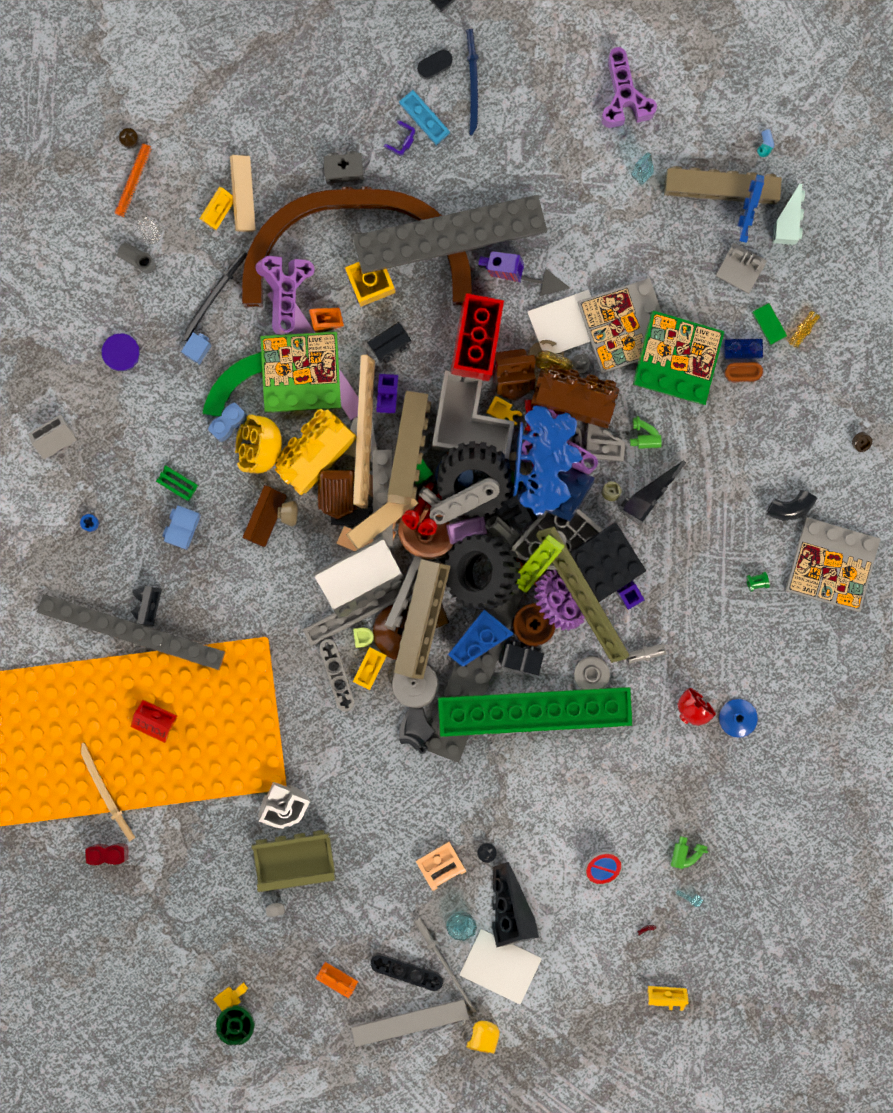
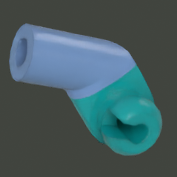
M770 129L761 132L764 142L757 149L760 157H767L775 146Z

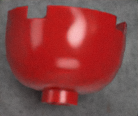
M693 688L685 690L679 698L678 710L681 713L679 717L685 724L705 725L713 719L716 712L710 703H705L701 699L703 696Z

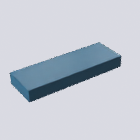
M414 90L399 101L400 106L435 145L450 134L446 126Z

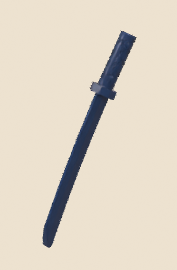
M467 29L466 37L469 51L467 61H469L471 94L469 135L472 136L478 122V55L475 52L473 29Z

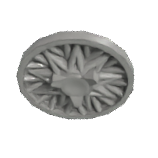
M586 657L579 661L575 667V682L582 690L602 689L609 682V668L600 658Z

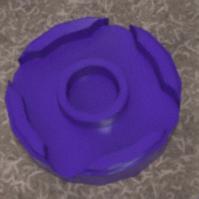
M124 333L108 337L101 349L105 364L115 371H128L139 361L140 347L137 341Z

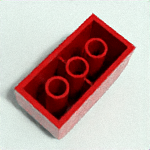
M466 293L460 313L451 374L489 382L493 372L504 300Z

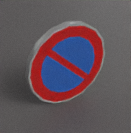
M604 851L597 853L586 862L584 868L585 876L593 884H608L620 875L622 861L613 852Z

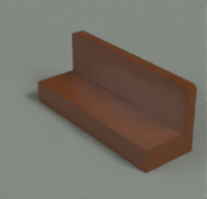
M264 485L242 538L266 547L278 519V507H282L287 495Z

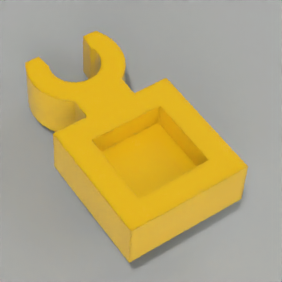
M495 396L486 412L494 418L504 420L507 418L509 421H514L512 419L514 415L522 417L520 411L510 410L512 404Z

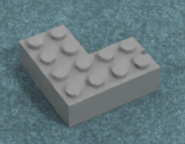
M445 370L431 449L449 452L453 447L457 449L458 444L463 442L465 445L469 444V441H475V444L485 442L487 443L486 446L490 447V445L497 447V452L502 451L505 459H508L515 421L477 415L482 380L465 377L464 381L460 382L462 376L453 375L451 371Z

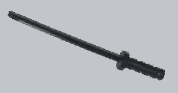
M245 251L240 253L227 271L223 270L222 273L224 275L212 289L186 328L185 341L189 340L204 314L227 282L234 278L232 275L247 257Z

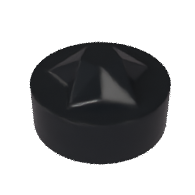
M491 843L481 844L477 850L478 858L485 863L492 862L497 855L495 846Z

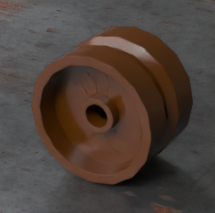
M535 603L521 608L513 620L514 634L519 641L530 646L545 644L555 633V623L550 625V619H544L545 613H540L541 606ZM533 621L538 624L536 629L530 626Z

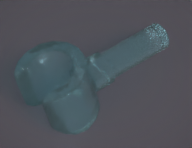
M679 890L676 892L677 895L686 899L695 907H699L703 903V899L697 894L691 898Z

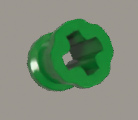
M762 572L761 575L746 576L750 592L758 588H770L766 572Z

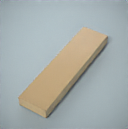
M231 155L235 231L254 232L256 229L250 156Z
M412 499L411 506L387 502L346 535L358 550L403 516L405 511L411 510L418 502L416 499Z

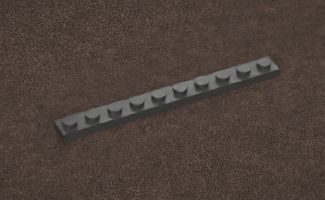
M44 594L37 610L39 614L216 670H220L226 653L225 651Z

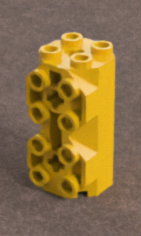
M317 410L314 417L302 426V438H291L276 460V468L274 470L288 485L291 484L294 490L301 496L307 493L320 479V472L327 471L357 439L355 433L329 410Z

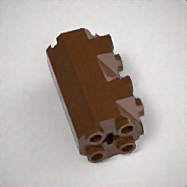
M550 364L549 368L540 370L531 405L547 407L557 415L567 412L578 421L608 429L616 405L615 399H617L619 388L616 387L617 383L615 381H604L591 374L587 375L586 378H581L577 370H565L556 364Z

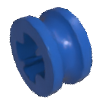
M86 514L81 518L80 526L85 531L92 532L98 528L99 520L94 515ZM90 518H93V527L89 526V528H87V524L85 523L86 519L90 520Z

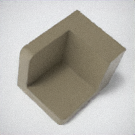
M517 452L509 453L508 458L510 469L514 471V477ZM520 461L521 474L529 475L531 473L529 462Z

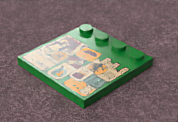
M654 310L651 311L632 385L696 404L706 405L725 331Z

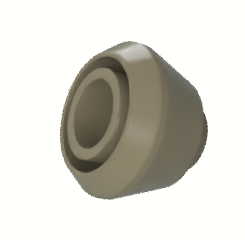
M295 501L283 503L282 507H278V519H281L282 523L291 527L297 524L298 504Z

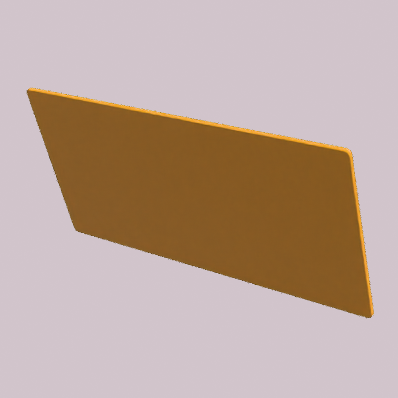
M267 637L206 644V646L226 652L220 670L159 651L0 671V827L110 812L81 755L82 743L86 744L99 775L119 811L269 792L273 782L287 787L269 639ZM142 700L177 715L176 722L169 732L166 743L130 727L134 712Z

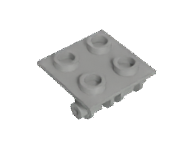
M733 243L716 277L749 294L765 267L767 260Z

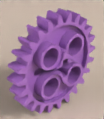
M548 571L539 577V581L536 582L538 587L534 589L538 594L534 597L539 599L536 605L541 606L539 612L545 613L544 619L549 618V624L555 623V628L561 627L562 631L565 629L568 631L575 629L584 623L583 619L585 617L558 571Z

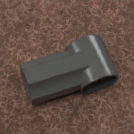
M126 242L119 247L117 257L146 274L152 273L155 270L156 263L148 253L142 252ZM144 260H150L147 266H142Z
M497 515L490 517L486 521L485 528L493 536L505 540V543H509L512 547L522 537Z

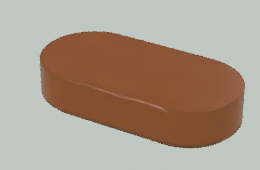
M757 362L731 363L725 368L724 375L732 383L755 382L762 377L763 368Z

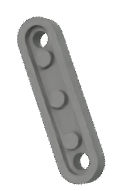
M487 478L433 505L430 509V519H433L437 524H444L498 496L499 483L495 479Z

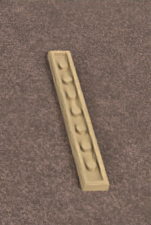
M361 355L353 500V504L360 508L368 507L375 360L368 355Z

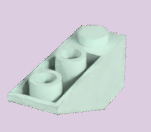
M799 184L774 223L773 243L795 245L802 238L803 229L800 228V220H803L804 209H801V202H804L805 190H802V184Z

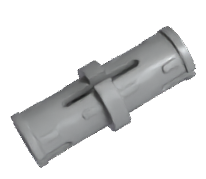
M661 643L651 647L643 646L642 649L628 652L627 660L631 664L642 660L650 661V658L667 655L665 645Z

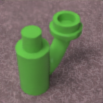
M639 416L633 418V429L640 430L641 427L648 431L650 435H638L637 438L630 439V446H637L638 449L661 448V434H659L657 429L640 420Z
M680 836L679 843H675L670 866L680 869L690 867L704 853H708L707 846L696 844V847L693 849L696 852L686 859L689 848L686 845L688 838Z

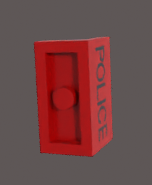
M142 700L134 712L130 727L166 743L169 732L176 722L177 715Z

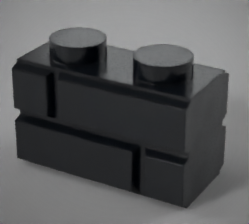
M397 322L368 341L367 345L378 362L386 364L395 358L393 355L397 352L404 353L407 351L412 341L400 322Z

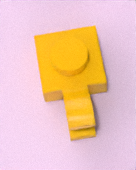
M244 982L234 990L229 986L215 996L213 1000L222 1011L228 1006L238 1005L241 1002L238 997L244 994L248 987Z

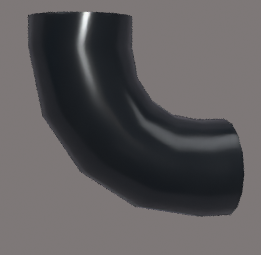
M800 490L797 497L789 502H783L774 498L766 511V515L782 521L796 520L807 514L818 498L804 490Z

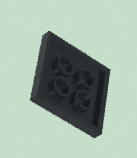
M616 522L569 552L598 602L646 572L645 567Z

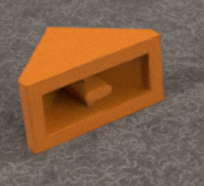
M340 308L309 310L315 333L344 326Z

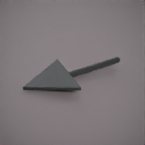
M545 269L543 280L525 276L521 277V280L542 284L540 296L570 289L569 286L547 269Z

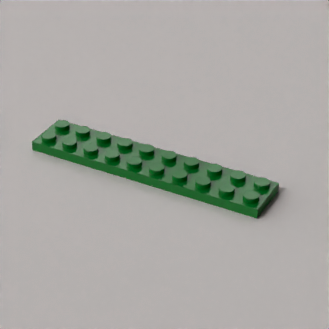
M631 687L438 697L440 737L633 726Z

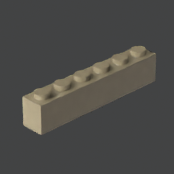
M672 166L667 169L665 174L664 195L744 202L745 198L750 197L751 192L748 191L751 180L755 181L757 173L739 174L738 171L722 173L717 169L701 171L700 168L686 170L680 166ZM766 174L764 176V185L758 203L778 204L781 195L782 177H777L775 174Z
M406 391L387 502L411 506V500L416 498L417 487H414V482L419 480L420 470H417V464L422 463L423 453L420 452V447L425 445L426 436L423 435V430H427L429 419L425 417L426 413H430L431 402L428 401L429 394Z
M421 559L407 619L404 624L398 657L395 661L394 673L410 678H424L450 566Z

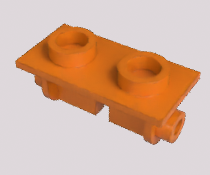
M327 962L323 964L315 978L348 999L358 983L357 980Z

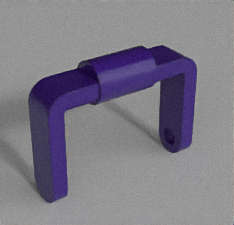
M398 120L397 124L411 131V133L405 139L401 151L388 144H384L383 147L399 156H403L414 141L415 129Z

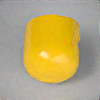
M488 1021L476 1022L472 1028V1038L467 1042L466 1047L480 1052L495 1053L500 1036L499 1028Z

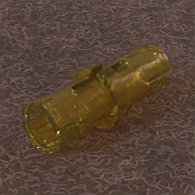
M810 311L802 324L799 323L797 331L788 340L790 345L797 339L793 347L799 348L804 338L810 335L812 327L820 319L818 314L811 320L815 312Z

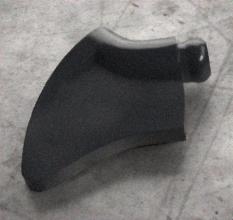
M423 707L410 708L405 714L399 730L400 743L410 744L420 754H424L428 750V746L425 744L436 732L428 723Z

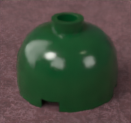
M228 1006L221 1011L216 1019V1034L227 1045H242L254 1033V1016L244 1006Z

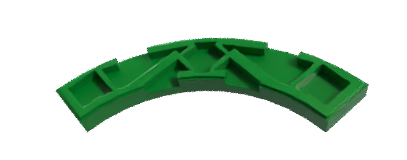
M261 352L236 362L218 378L207 396L202 412L203 415L222 416L232 392L244 381L262 372Z

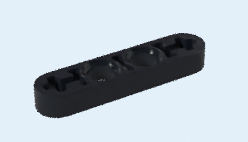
M375 954L371 959V968L377 973L430 991H438L443 986L442 976L435 971L384 954ZM381 958L382 963L387 965L388 961H392L389 966V972L385 971L386 966L381 965L380 968H377L374 960L378 961ZM395 964L402 965L403 972L401 974L393 973L392 967ZM414 970L420 971L422 974L421 979L414 981L410 976L411 972ZM425 973H427V978L434 979V977H437V981L440 983L434 987L431 986V982L426 980V984L422 982Z

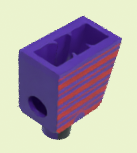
M492 251L490 258L480 256L478 267L487 269L492 277L521 283L525 264L520 255Z

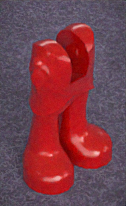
M429 482L428 484H425L424 487L428 488L430 491H433V487L435 484ZM439 493L436 495L439 499H441L442 496H440ZM420 497L414 510L405 511L402 520L407 527L414 530L420 521L424 509H429L419 525L418 532L423 535H433L437 530V523L430 519V509L432 506Z

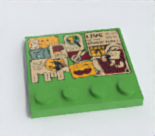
M337 332L261 336L265 413L341 409Z

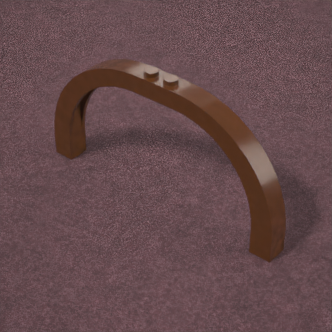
M367 186L361 187V189L342 187V189L324 190L302 196L279 209L267 220L255 236L249 248L243 270L242 304L244 307H263L264 277L257 273L256 264L261 259L270 255L274 245L286 230L309 215L336 209H386L405 214L417 221L442 215L430 205L413 196L397 191L372 189V187ZM466 251L447 255L452 273V305H462L466 293L472 294L471 270Z

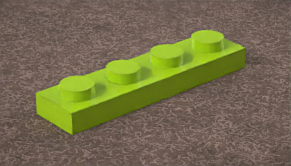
M548 535L518 571V573H521V578L517 580L518 588L526 593L560 554L564 545Z

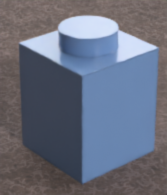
M192 333L181 353L200 365L212 345L208 342L209 338L205 335Z

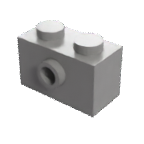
M61 414L28 434L32 445L43 459L53 456L57 451L77 440L72 428Z

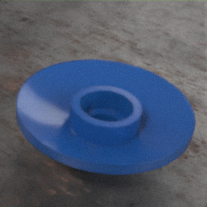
M734 699L727 702L719 714L721 728L728 735L737 738L745 737L752 733L758 721L754 706L742 699ZM738 715H741L743 717V720L741 722H737L736 717Z

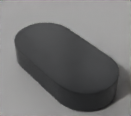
M439 50L421 60L417 66L419 76L423 79H431L451 67L453 57L447 50Z

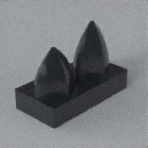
M145 585V587H140L132 592L135 598L142 602L141 606L131 611L137 623L154 626L162 591L161 588Z

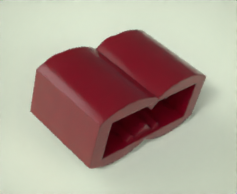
M115 843L110 846L94 844L85 849V863L89 865H101L103 863L118 865L129 859L128 845L123 843Z

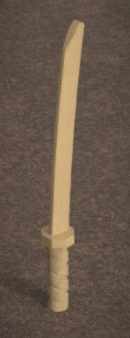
M82 743L81 755L96 787L112 814L111 819L116 820L130 842L136 837L123 819V812L118 810L110 796L86 744Z

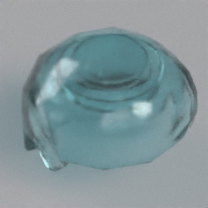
M458 911L448 918L446 929L453 939L465 941L475 936L477 925L475 919L468 912Z

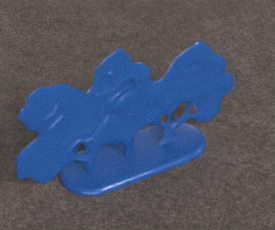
M533 406V410L525 415V420L530 426L531 431L527 435H523V423L520 422L513 496L517 494L518 483L523 481L527 490L522 493L520 503L524 507L532 508L535 515L544 514L546 510L554 511L561 503L571 498L568 486L557 475L560 471L567 472L572 468L573 463H578L583 458L577 447L567 444V441L575 435L577 420L567 412L558 415L554 419L547 407ZM533 433H538V437H534ZM522 440H527L533 444L528 455L521 454ZM521 460H531L533 462V471L529 475L520 473ZM536 474V477L532 478L531 475ZM529 479L538 484L537 489L531 486V482L528 481ZM529 489H532L534 494L529 493Z

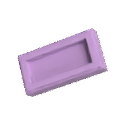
M478 515L474 516V518L446 525L450 544L462 541L467 536L487 534L484 517H479Z

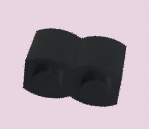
M511 641V644H506L501 666L539 676L544 653L540 652L541 648L530 646L529 649L522 648L521 643Z

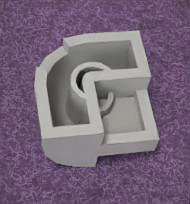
M273 782L268 794L263 798L258 821L280 829L292 826L295 823L298 824L310 803V799L303 791L292 785L286 787Z

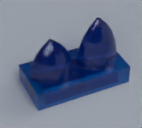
M763 339L724 340V359L763 358Z

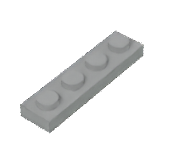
M414 557L385 623V626L392 631H395L396 627H400L403 620L402 613L404 609L407 610L411 602L409 597L413 592L418 567L423 558Z

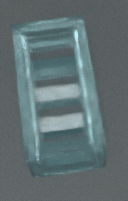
M649 152L635 164L631 174L640 185H643L654 173L652 157Z

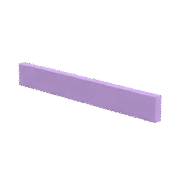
M282 284V289L287 292V289ZM272 291V292H270V293L267 294V295H268V297L270 298V300H271L272 303H273V291ZM281 302L282 309L287 310L286 304ZM295 303V326L292 333H315ZM339 369L341 407L352 421L355 417H358L359 398Z

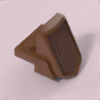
M525 349L495 353L497 395L500 394L503 397L517 401L528 394L530 390L535 389L536 377L534 370L536 360L534 355L527 356Z
M327 470L320 472V479L318 480V510H322L323 513L335 519H340L350 514L353 510H357V506L353 504L355 470Z

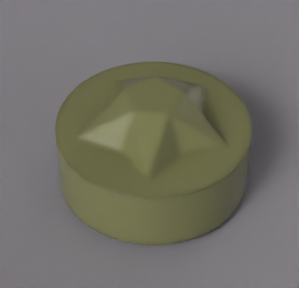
M609 481L605 483L601 493L606 500L616 501L620 497L622 489L618 483Z

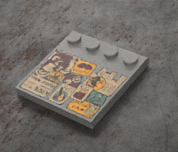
M650 278L578 301L577 303L601 374L638 363L651 311L661 312Z
M806 517L785 591L860 612L880 538Z

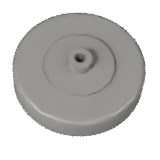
M428 665L426 666L423 679L394 674L392 680L394 696L407 707H424L432 702L438 692V677L435 671Z

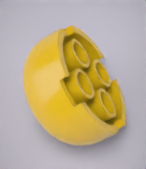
M248 415L246 416L247 421L245 424H240L236 436L235 453H239L240 461L237 465L242 472L264 473L276 464V460L280 456L282 448L281 433L271 419L263 416ZM243 439L250 440L252 444H241Z

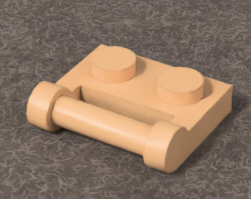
M450 842L416 860L432 891L438 889L437 886L460 873L462 875L467 872ZM453 862L455 863V868L433 880L432 874Z

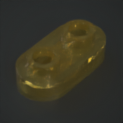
M543 350L536 355L535 364L541 370L549 368L550 364L559 365L565 370L572 369L571 360L556 353Z

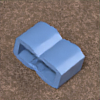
M232 403L225 408L222 416L212 421L208 430L220 442H223L231 436L234 428L243 424L247 414L236 403Z
M177 506L176 509L173 508L169 517L172 520L169 527L166 526L163 532L164 542L188 550L201 514L181 506Z

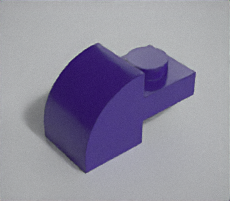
M379 374L376 412L396 413L398 375Z
M633 580L616 591L619 599L628 610L645 601Z

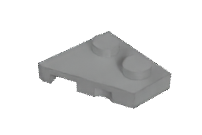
M588 423L586 451L596 456L597 460L623 462L625 442L613 436L607 430Z

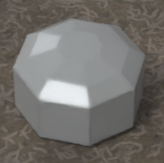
M273 903L266 907L268 917L279 916L285 913L284 904Z

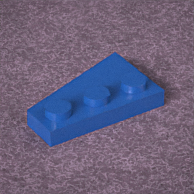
M757 174L755 181L751 180L748 190L751 194L749 198H745L743 205L745 212L743 216L740 215L737 226L740 227L739 241L747 243L749 237L748 226H752L755 214L754 208L758 206L763 189L764 176Z
M483 610L448 655L464 667L514 633L487 611Z

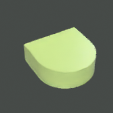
M365 627L353 629L356 648L369 646L373 642L374 636L370 629Z

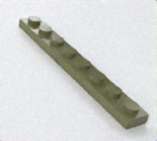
M555 527L539 531L536 536L541 543L550 535L564 545L563 550L552 563L611 663L627 659L629 653Z

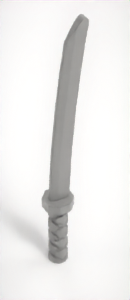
M421 918L415 920L414 923H416L417 928H419L428 944V950L433 948L474 1013L477 1012L436 947L438 941L434 940L432 935H430Z

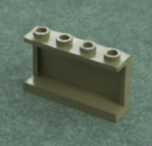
M324 830L313 831V835L307 836L305 833L294 834V838L286 839V836L274 837L275 841L268 842L267 838L255 840V844L251 845L257 873L258 892L329 882L336 879L329 832L325 833Z

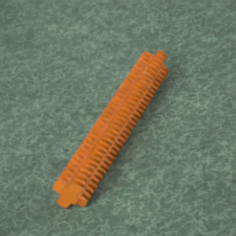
M142 144L140 153L136 157L135 166H133L134 168L130 172L125 190L121 194L120 203H118L119 205H117L118 207H116L114 212L118 216L125 217L123 214L126 215V208H128L127 206H129L128 204L132 200L130 197H132L131 195H133L132 193L136 189L135 184H137L138 178H141L139 177L140 173L142 174L143 172L141 169H144L142 167H145L144 165L147 163L146 158H148L147 156H149L148 154L152 150L149 145Z

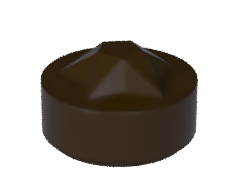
M125 128L119 134V141L125 148H133L138 144L139 137L134 129Z
M865 432L856 434L852 440V446L858 452H865L872 445L871 436Z

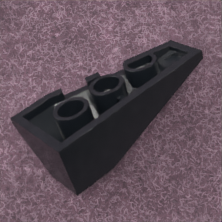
M684 460L633 494L631 498L627 496L620 505L623 507L620 512L636 524H641L686 462Z
M505 862L494 866L493 891L495 892V903H493V910H495V921L492 922V929L496 948L539 938L535 917L510 863Z

